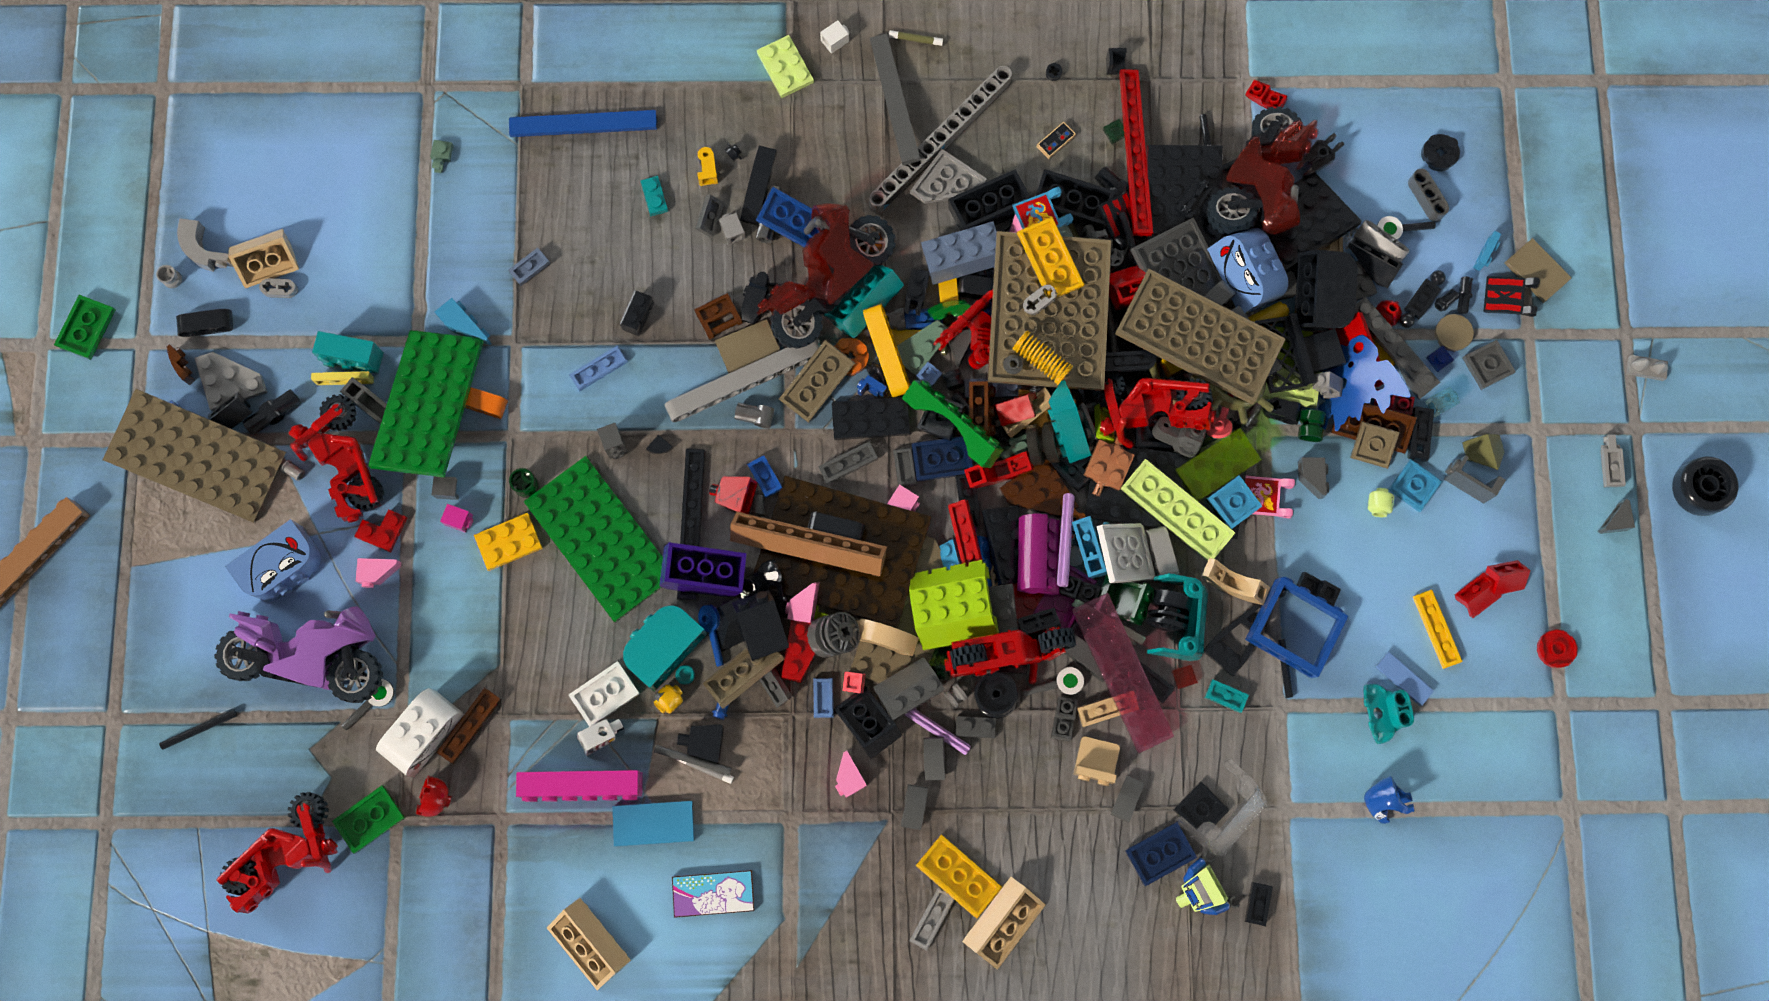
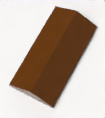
M1364 403L1360 421L1356 417L1351 418L1348 416L1346 422L1335 432L1333 420L1331 433L1356 440L1361 421L1400 432L1394 451L1405 454L1417 417L1386 409L1383 414L1378 406Z

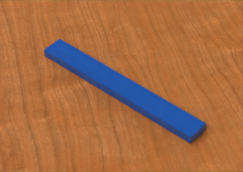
M656 110L509 117L510 137L657 130Z

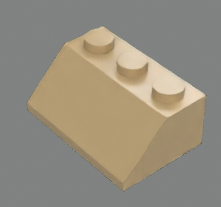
M283 229L229 247L228 257L245 289L260 284L264 279H274L299 270L292 246Z

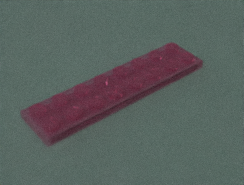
M1103 594L1072 609L1137 753H1141L1174 737L1109 594Z

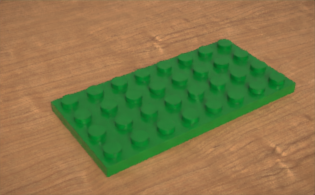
M409 331L368 464L371 469L445 478L484 343L482 339Z
M586 456L523 501L614 623L662 588L659 586L662 555Z

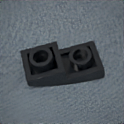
M1069 576L1067 587L1059 586V594L1074 600L1078 599L1091 606L1096 605L1101 590L1099 586L1083 582L1082 579Z

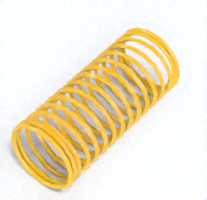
M1027 330L1014 345L1013 350L1016 353L1020 352V356L1023 355V358L1027 357V361L1031 359L1030 364L1034 362L1033 367L1041 368L1040 372L1044 371V375L1048 373L1047 377L1052 375L1051 380L1055 378L1054 383L1059 385L1073 368V365L1070 364L1065 369L1068 365V362H1066L1059 370L1065 361L1063 359L1055 368L1062 358L1060 356L1051 366L1058 354L1047 364L1055 351L1043 362L1051 348L1039 360L1048 345L1035 358L1044 343L1031 356L1041 340L1029 351L1037 337L1027 348L1026 346L1034 335L1022 346L1031 333Z

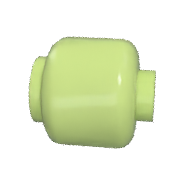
M1377 488L1376 491H1372L1369 494L1367 508L1373 516L1383 518L1392 513L1394 495L1388 492V489Z

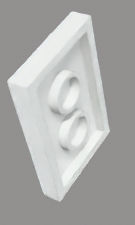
M617 661L570 693L569 697L590 727L605 719L640 693Z

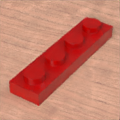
M964 499L949 504L948 509L962 564L966 563L968 567L969 562L982 560L969 503L968 500Z

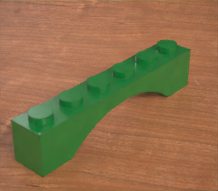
M914 380L902 399L915 410L934 411L948 418L963 436L968 456L982 468H991L1004 450L999 446L1000 443L993 437L989 438L982 427L975 426L969 416L961 414L955 404L948 403L942 393L935 392L929 382Z

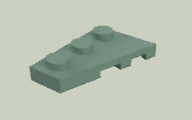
M938 320L897 345L903 365L914 375L919 373L941 346L940 343L937 345H933V343L947 327Z

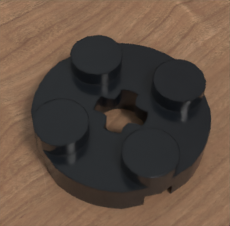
M1444 134L1430 136L1421 149L1423 161H1426L1428 167L1435 171L1448 170L1458 161L1460 156L1457 139ZM1441 149L1445 154L1439 156L1440 154L1436 150Z

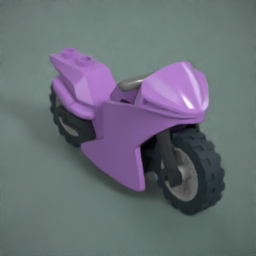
M358 606L350 607L342 612L325 611L324 616L326 618L337 619L335 624L321 620H309L296 631L297 636L288 642H283L278 624L268 621L269 617L256 615V618H252L250 613L238 611L237 615L230 613L229 617L237 621L239 625L235 627L234 631H229L225 637H221L219 640L221 642L219 645L217 644L215 649L217 652L214 654V658L217 660V668H220L221 674L229 679L251 681V679H256L261 675L276 680L332 690V694L335 697L350 703H362L364 700L371 699L373 694H377L379 691L377 689L379 686L381 687L383 682L381 681V677H383L382 666L377 661L378 659L369 652L359 650V648L367 643L373 642L376 634L368 618ZM239 642H241V647H236V645ZM246 642L251 644V646H249L247 649ZM238 658V660H237V662H236V664H235V666H234L233 663H232V660ZM242 661H244L246 668L239 669ZM350 680V682H349V684H348V686H347V688H346V687L344 686L343 681ZM354 683H356L358 690L351 691Z

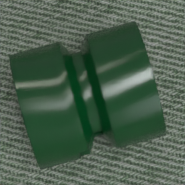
M1302 410L1300 416V423L1302 425L1299 427L1298 438L1308 442H1321L1324 435L1322 426L1325 425L1326 413L1319 410Z
M525 468L514 470L509 477L510 487L522 498H529L538 491V480Z

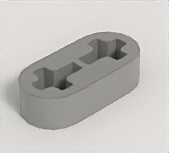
M268 278L262 280L259 285L260 291L265 296L272 298H292L298 292L296 284L289 279ZM271 284L274 288L269 289L268 292L265 288ZM288 285H290L292 288L289 289L288 292H286L284 289H281L288 288Z
M1044 285L1031 294L1023 303L1025 312L1029 315H1036L1054 302L1057 297L1055 288L1051 285ZM1046 289L1053 291L1051 292V298L1045 297L1042 300L1040 299L1045 295L1044 291ZM1038 300L1040 301L1035 305L1036 309L1034 311L1027 309L1029 308V302L1035 303Z

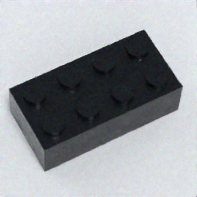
M1015 169L949 198L948 204L959 230L962 231L989 222H994L995 226L1015 216L1012 205L1031 197Z
M1044 169L1035 196L1048 192L1055 187H1060L1062 191L1061 196L1050 199L1058 218L1071 214L1073 216V224L1083 227L1092 224L1095 231H1102L1105 221L1098 206L1112 199L1115 191Z

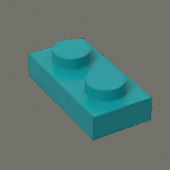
M655 176L640 180L650 216L668 212L659 177Z
M1212 679L1204 698L1242 713L1249 695Z

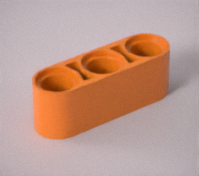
M471 387L465 408L502 419L508 400Z

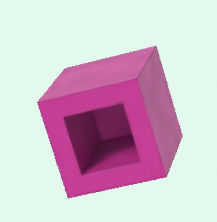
M447 504L440 522L445 526L466 533L467 528L470 529L472 526L473 515L469 511Z

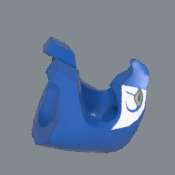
M1391 775L1376 783L1364 795V801L1369 812L1383 824L1390 822L1387 818L1388 810H1396L1404 814L1415 811L1414 804L1407 806L1404 804L1413 801L1411 793H1405L1400 789Z

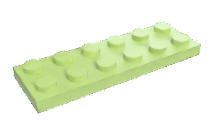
M1146 459L1120 488L1207 561L1209 558L1214 559L1235 534L1232 529Z

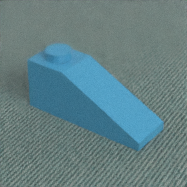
M1091 516L1073 521L1072 525L1088 577L1094 579L1106 575L1107 569L1100 539Z

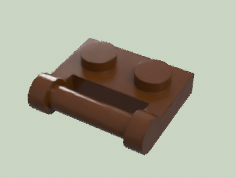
M728 293L694 309L709 340L735 325L743 324ZM732 314V319L710 329V324Z

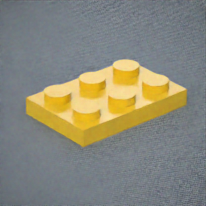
M529 513L474 535L488 571L543 549Z

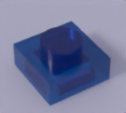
M1441 346L1426 357L1437 372L1454 361L1444 346Z

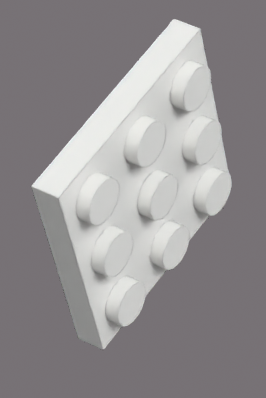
M1141 523L1103 524L1097 526L1110 583L1154 580L1155 572L1144 526Z

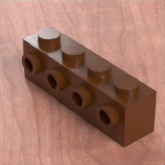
M988 381L969 382V417L972 419L971 422L975 426L982 427L989 438L996 435V426L993 424V417L996 415V408L993 405V397L996 395L995 386H993L992 382Z

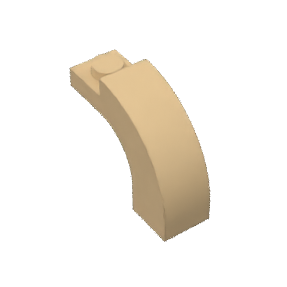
M1209 558L1202 574L1207 579L1206 582L1213 587L1239 599L1264 605L1270 587L1263 581L1237 574L1213 558Z
M866 619L856 620L860 629V641L879 645L902 655L913 656L919 637Z

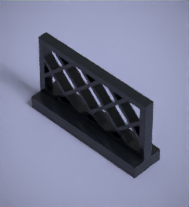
M1291 313L1285 317L1252 321L1282 336L1289 343L1288 350L1283 347L1280 352L1285 354L1282 360L1276 359L1290 373L1286 378L1277 372L1266 379L1269 393L1296 389L1309 390L1316 384V379L1297 313ZM1283 322L1285 329L1283 333L1274 328L1276 323ZM1287 356L1294 361L1295 365L1293 368L1284 363ZM1293 374L1299 378L1300 384H1294L1288 379ZM1274 376L1283 382L1281 387H1274L1272 381Z

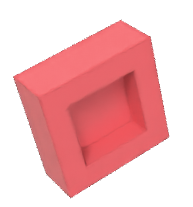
M845 671L843 691L864 693L866 674Z

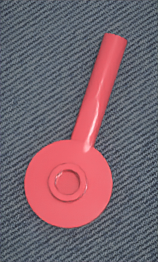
M1222 406L1219 417L1215 418V422H1211L1210 430H1206L1207 435L1212 438H1225L1232 433V423L1226 419L1229 412L1228 408Z

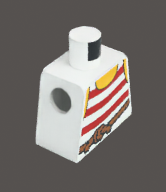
M605 719L578 732V740L586 756L615 741V734L624 730V727L619 719L610 724ZM601 731H604L607 733V735L600 736L599 733Z

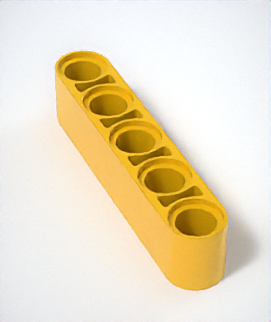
M882 304L864 309L863 315L890 393L893 398L903 395L910 387V382Z

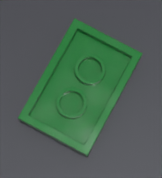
M78 295L54 346L91 360L116 309Z
M381 785L335 818L332 823L352 853L356 854L406 817L385 786Z

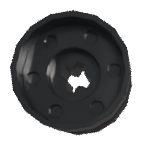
M1154 590V598L1150 604L1158 609L1148 611V614L1152 617L1147 618L1146 623L1162 631L1186 632L1188 625L1185 622H1189V617L1181 614V612L1191 611L1193 598L1175 591Z

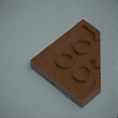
M1049 459L1035 466L1034 470L1018 476L999 488L1011 506H1019L1061 518L1063 495L1070 493ZM1074 500V508L1077 509L1079 506Z

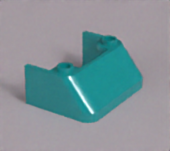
M1170 573L1155 576L1154 581L1184 586L1185 594L1193 598L1191 611L1185 613V616L1189 617V622H1185L1188 625V629L1179 641L1178 650L1162 647L1149 649L1147 654L1187 661L1199 660L1203 656L1208 602L1207 588L1200 580L1192 577Z

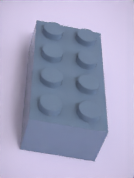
M994 222L921 242L933 285L994 267L997 233Z

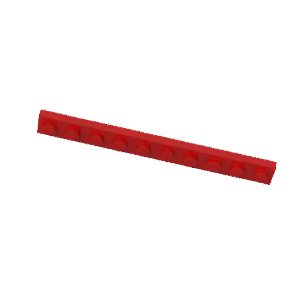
M1121 69L1119 78L1133 236H1152L1153 225L1139 70Z

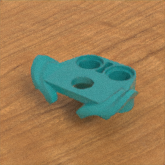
M1378 684L1364 685V706L1367 707L1370 720L1368 726L1377 744L1390 741L1396 731L1409 727L1414 723L1411 700L1406 691H1387ZM1375 708H1379L1382 711L1380 719L1374 716Z

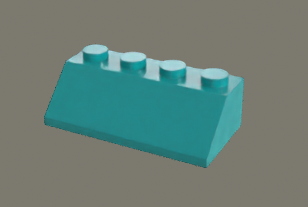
M883 265L867 267L859 276V281L851 288L850 292L842 298L832 311L824 314V316L844 334L852 338L861 334L867 325L863 310L878 304H882L883 308H885L887 303L904 286L893 269Z
M1062 380L1048 401L1051 409L1047 411L1051 421L1054 420L1052 426L1055 433H1059L1055 436L1059 446L1062 445L1059 447L1063 458L1067 457L1069 463H1073L1091 456L1077 406L1065 380Z

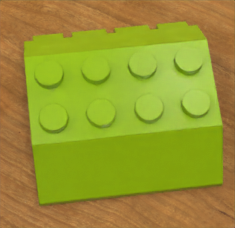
M983 560L969 562L968 567L966 563L950 566V570L947 567L932 569L931 574H929L928 570L917 572L915 577L910 580L909 593L914 625L923 650L951 646V642L999 633L997 618L992 613L987 579H990L989 569L986 563H983Z

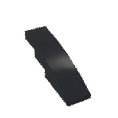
M758 146L740 221L754 225L759 224L756 219L767 197L772 168L777 154L776 149Z

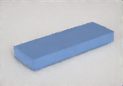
M617 345L572 372L569 376L580 392L625 365L628 361Z
M1387 652L1375 666L1398 688L1406 691L1409 697L1419 706H1422L1434 692L1390 652Z

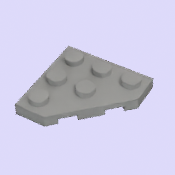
M941 149L910 190V194L924 204L946 201L951 197L987 182V179Z
M214 352L195 358L211 411H214L237 392L245 400L268 393L263 376Z

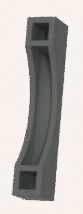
M1366 297L1355 305V314L1358 312L1363 313L1372 339L1394 361L1407 386L1419 400L1441 383Z
M352 377L341 389L340 393L344 397L347 396L355 406L381 424L387 404Z

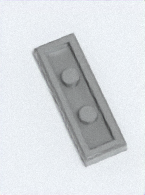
M937 888L909 940L926 951L954 902V899L943 889Z

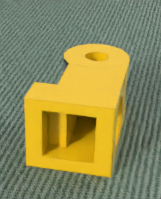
M703 147L698 151L697 155L702 166V172H697L699 185L718 184L714 153L711 148Z

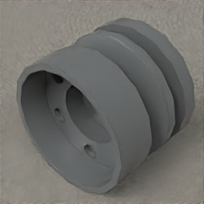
M837 612L816 618L808 628V643L812 651L823 658L851 652L860 641L859 625L855 618L846 612Z

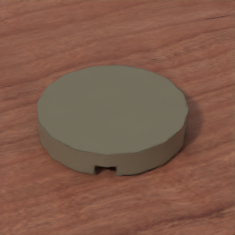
M1451 314L1438 322L1434 334L1442 348L1455 352L1466 348L1471 343L1474 331L1468 319L1461 315Z

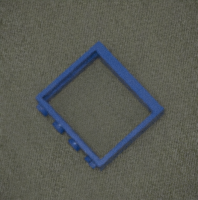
M1288 577L1275 579L1265 603L1261 606L1245 640L1310 678L1319 677L1348 619V615L1344 614L1341 608L1327 604V600L1310 594L1311 591L1309 589L1295 585L1294 581ZM1283 587L1288 592L1336 619L1314 665L1260 634Z

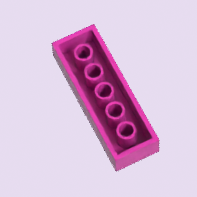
M638 770L516 773V797L522 798V801L538 802V798H542V801L557 802L558 798H562V801H577L578 797H582V800L597 801V797H602V800L617 801V797H622V800H637V796H642L643 772Z

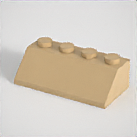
M1010 877L962 942L998 970L1043 910L1045 904L1025 886Z
M581 898L566 907L547 927L596 990H599L631 961L626 952L622 950L613 936L609 934Z

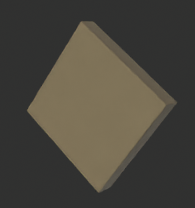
M1361 421L1350 458L1388 469L1400 432Z

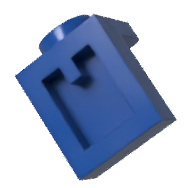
M869 375L865 379L862 378L857 385V388H859L858 395L862 396L867 388H869L868 391L877 397L878 395L884 397L887 392L885 385Z

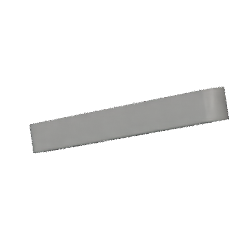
M816 338L812 344L799 349L787 347L680 395L666 402L664 406L673 423L679 422L805 365L821 346L819 338Z

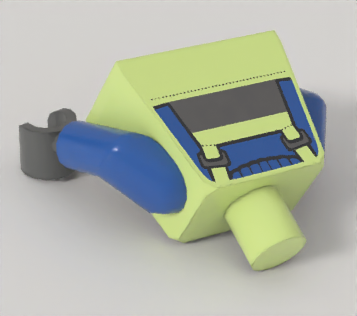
M1206 851L1202 854L1201 858L1189 866L1184 875V884L1181 886L1184 893L1176 897L1178 905L1183 908L1191 904L1195 912L1200 911L1203 914L1218 915L1229 910V907L1238 908L1240 904L1232 905V899L1237 898V896L1227 897L1210 866V863L1215 861V857L1208 860L1206 855L1210 851Z

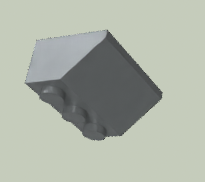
M924 657L873 687L893 721L945 690L936 673Z

